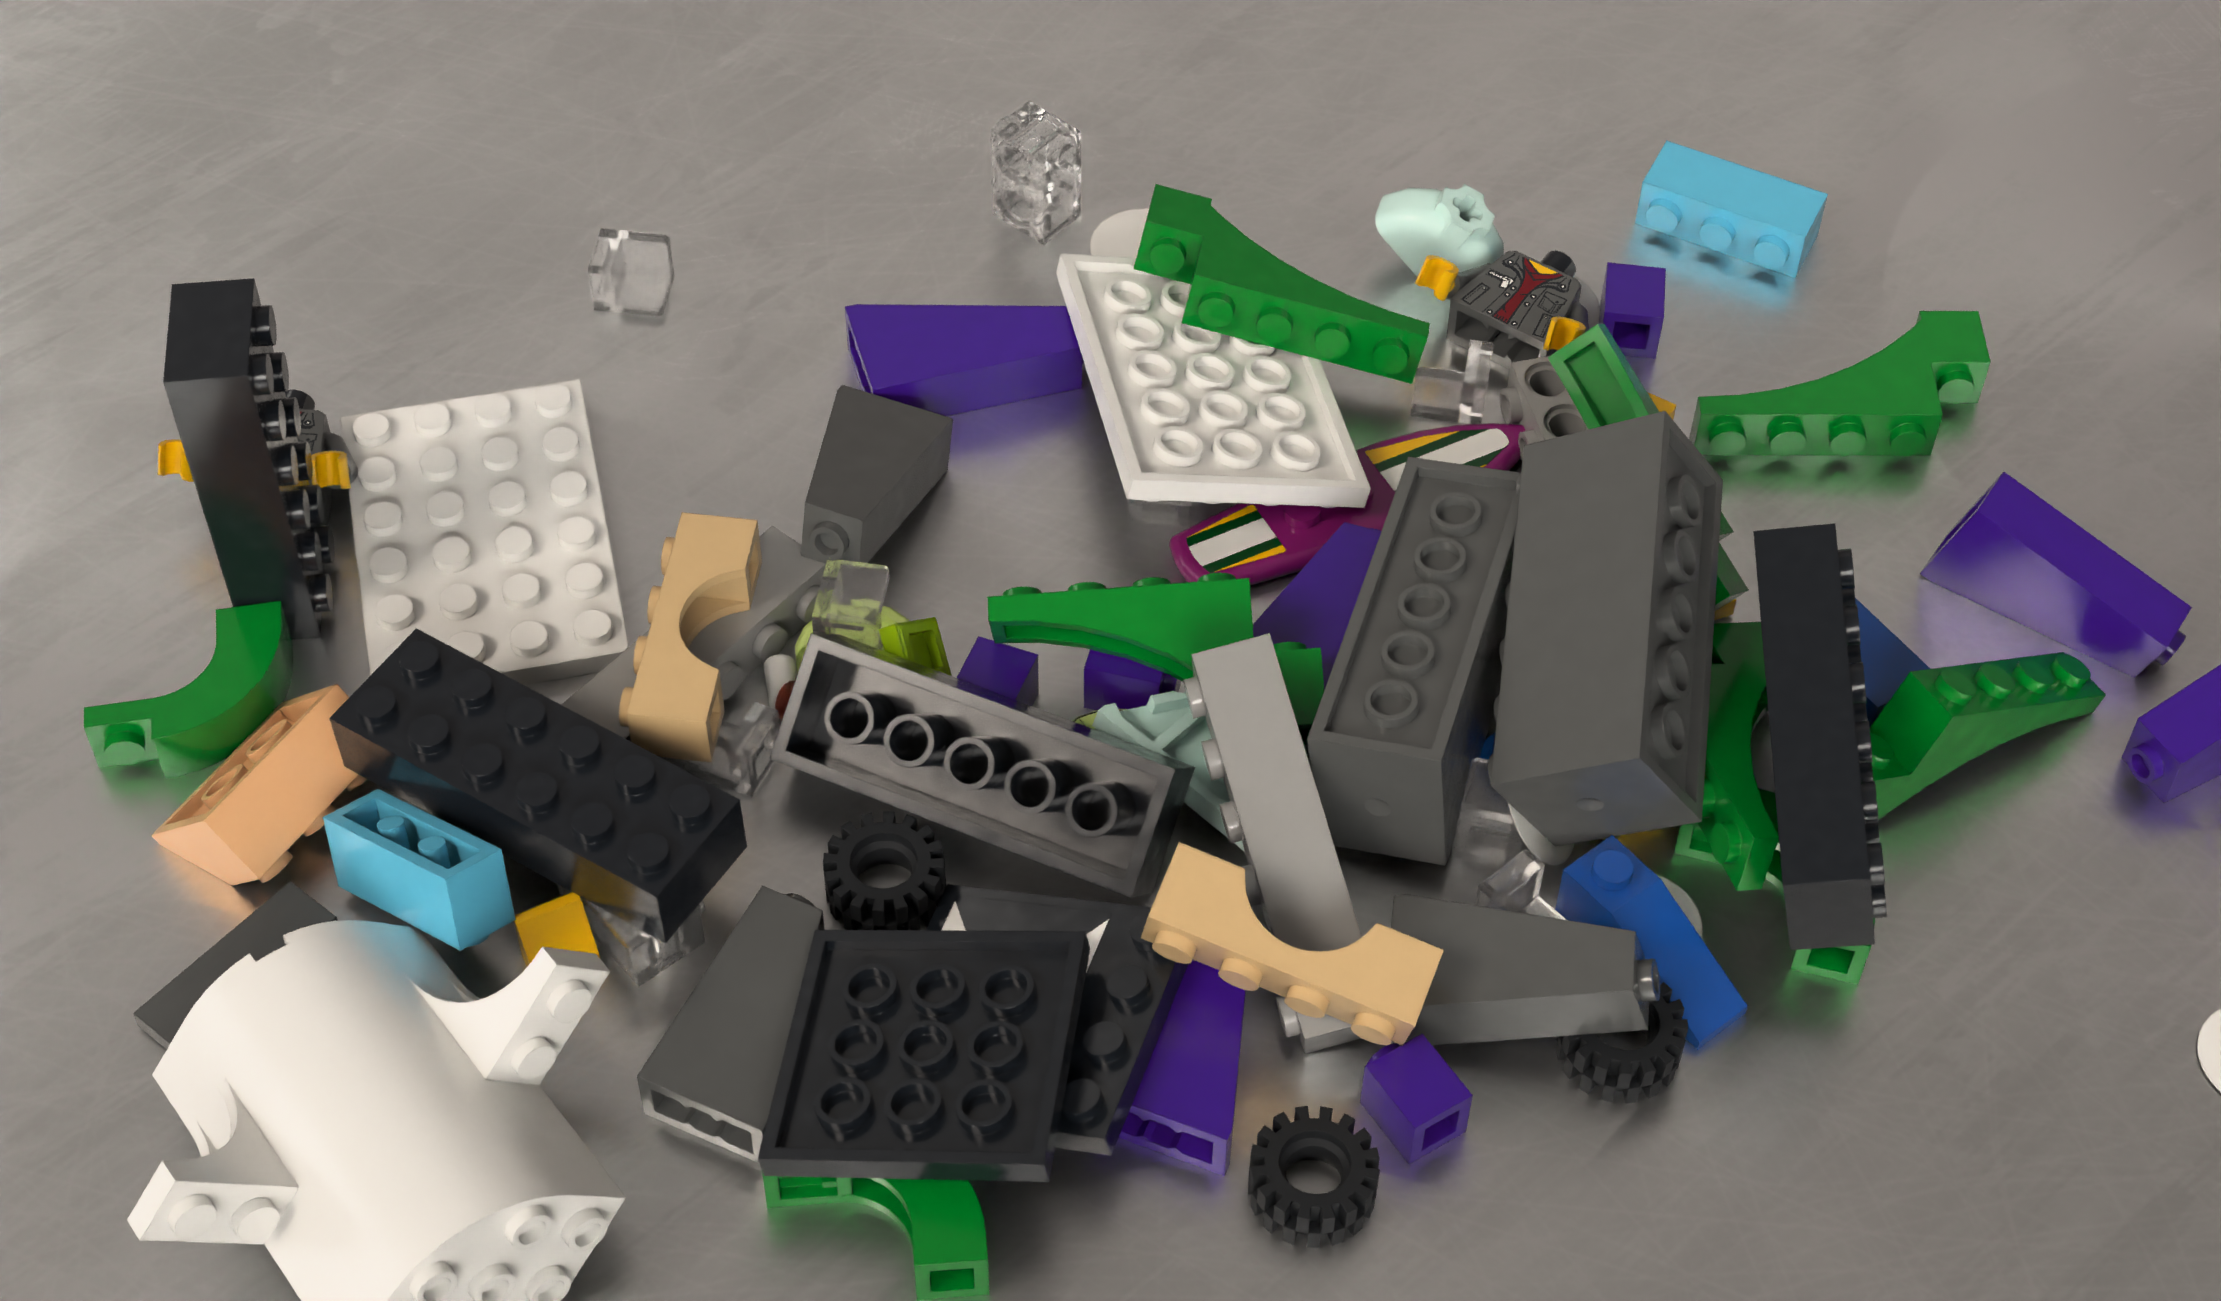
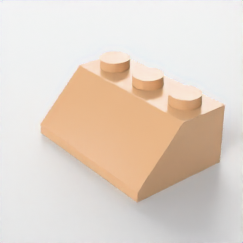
M338 684L282 702L151 836L161 846L231 886L255 880L265 883L275 877L293 857L288 849L302 834L310 836L324 826L323 817L336 810L331 803L345 788L348 791H352L367 780L365 777L344 766L329 719L345 703L349 696Z

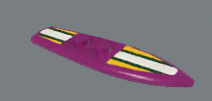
M1497 423L1454 425L1417 431L1360 448L1356 452L1371 488L1364 508H1324L1321 506L1302 505L1266 506L1262 504L1237 503L1174 535L1169 542L1173 560L1180 574L1187 582H1197L1199 577L1210 573H1229L1234 575L1236 579L1249 578L1251 586L1299 572L1344 522L1382 531L1408 457L1510 471L1521 458L1518 437L1520 432L1525 431L1523 425Z

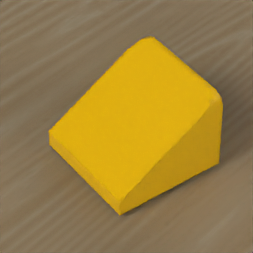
M571 892L515 915V930L521 955L526 966L533 961L542 947L595 953L600 958L579 895Z

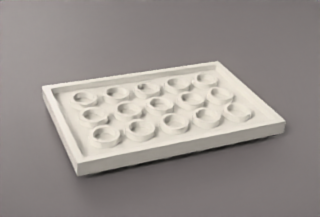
M1060 254L1056 270L1057 278L1127 499L1148 502L1187 501L1207 504L1244 503L1266 506H1321L1324 508L1365 507L1371 488L1319 359L1181 323L1190 284L1135 270L1136 258Z
M580 379L340 417L342 438L358 468V476L350 484L351 488L348 491L370 676L416 628L523 685L599 673L629 647Z

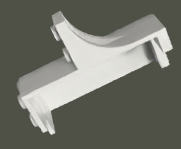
M336 920L310 925L284 934L283 938L286 945L256 962L249 953L224 972L203 993L183 1021L152 1074L191 1133L201 1157L179 1161H162L127 1219L139 1240L263 1244L301 1301H561L567 1295L574 1278L596 1244L605 1236L608 1225L626 1199L625 1195L540 1086L543 1078L554 1065L558 1054L583 1014L589 1009L593 998L610 973V970L597 954L542 947L533 961L515 980L497 993L480 999L461 983L420 929L363 920Z

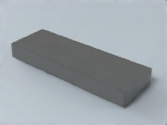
M290 881L137 1009L133 1015L138 1026L167 1050L195 1003L236 962L249 953L256 962L271 952L285 946L284 934L310 925L336 921L337 917Z

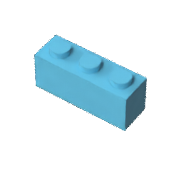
M1666 141L1642 182L1635 224L1796 278L1818 236L1828 194Z
M376 789L323 817L338 886L460 951L466 947L484 942L491 933L516 920L502 849L380 789Z

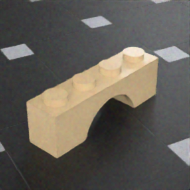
M682 512L675 538L666 537L661 555V571L664 575L662 586H653L651 588L647 609L648 623L651 626L648 636H639L636 641L633 659L634 673L637 675L634 687H625L623 689L619 706V722L621 726L629 727L631 742L659 757L712 763L725 711L719 669L698 659L688 648L698 633L715 620L730 614L750 610L762 564L758 520Z
M1181 842L1178 843L1141 936L1142 939L1153 943L1152 947L1158 954L1169 960L1183 964H1189L1192 960L1219 970L1218 975L1220 978L1237 988L1255 991L1261 987L1285 997L1284 1002L1294 1011L1314 1018H1322L1327 1014L1351 1024L1352 1032L1360 1038L1379 1045H1389L1391 1042L1404 1045L1416 1026L1444 951L1379 923L1356 942L1336 950L1308 951L1288 945L1272 935L1255 916L1246 892L1245 868Z

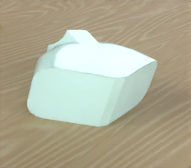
M1466 184L1459 189L1445 187L1443 191L1411 187L1386 194L1380 201L1375 217L1378 232L1416 276H1418L1428 255L1447 259L1457 266L1459 272H1463L1488 263L1492 264L1504 254L1503 241L1493 224L1495 215L1486 207L1484 195Z

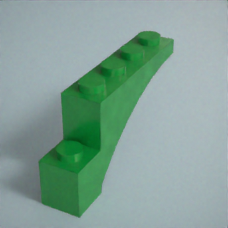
M1155 184L1134 269L1190 284L1181 323L1412 384L1428 339L1430 323L1391 312L1362 301L1306 275L1244 235L1211 206V198Z
M1919 311L1916 325L1889 346L1853 366L1816 380L1762 392L1698 397L1689 440L1702 455L1931 456L1943 417L1941 403H1978L1991 361L1979 311Z
M1605 324L1595 325L1548 357L1588 429L1659 412ZM1722 512L1719 541L1734 532ZM1720 543L1715 611L1749 591Z
M1210 573L1199 577L1197 582L1171 583L1170 580L1165 578L1150 577L1137 580L1129 587L1106 588L1104 584L1097 582H1082L1071 585L1068 591L1045 593L1034 587H1014L1004 591L1003 596L987 597L988 621L994 643H1045L1086 648L1130 659L1169 674L1182 682L1184 679L1193 677L1191 654L1254 637L1249 578L1236 579L1234 575L1229 573ZM1300 642L1277 643L1273 646L1303 744L1308 745L1307 738L1324 693L1321 648H1307L1305 644Z
M1761 622L1714 623L1703 812L1702 822L1697 823L1711 845L1714 859L1722 864L1736 891L1762 889L1779 840V835L1763 805L1754 777L1750 747L1752 731L1764 714L1768 712Z
M2064 652L1910 671L1870 727L1873 780L1876 785L1879 820L1936 780L2007 741L2065 719L2092 714L2106 694L2090 679L2089 669L2080 660Z

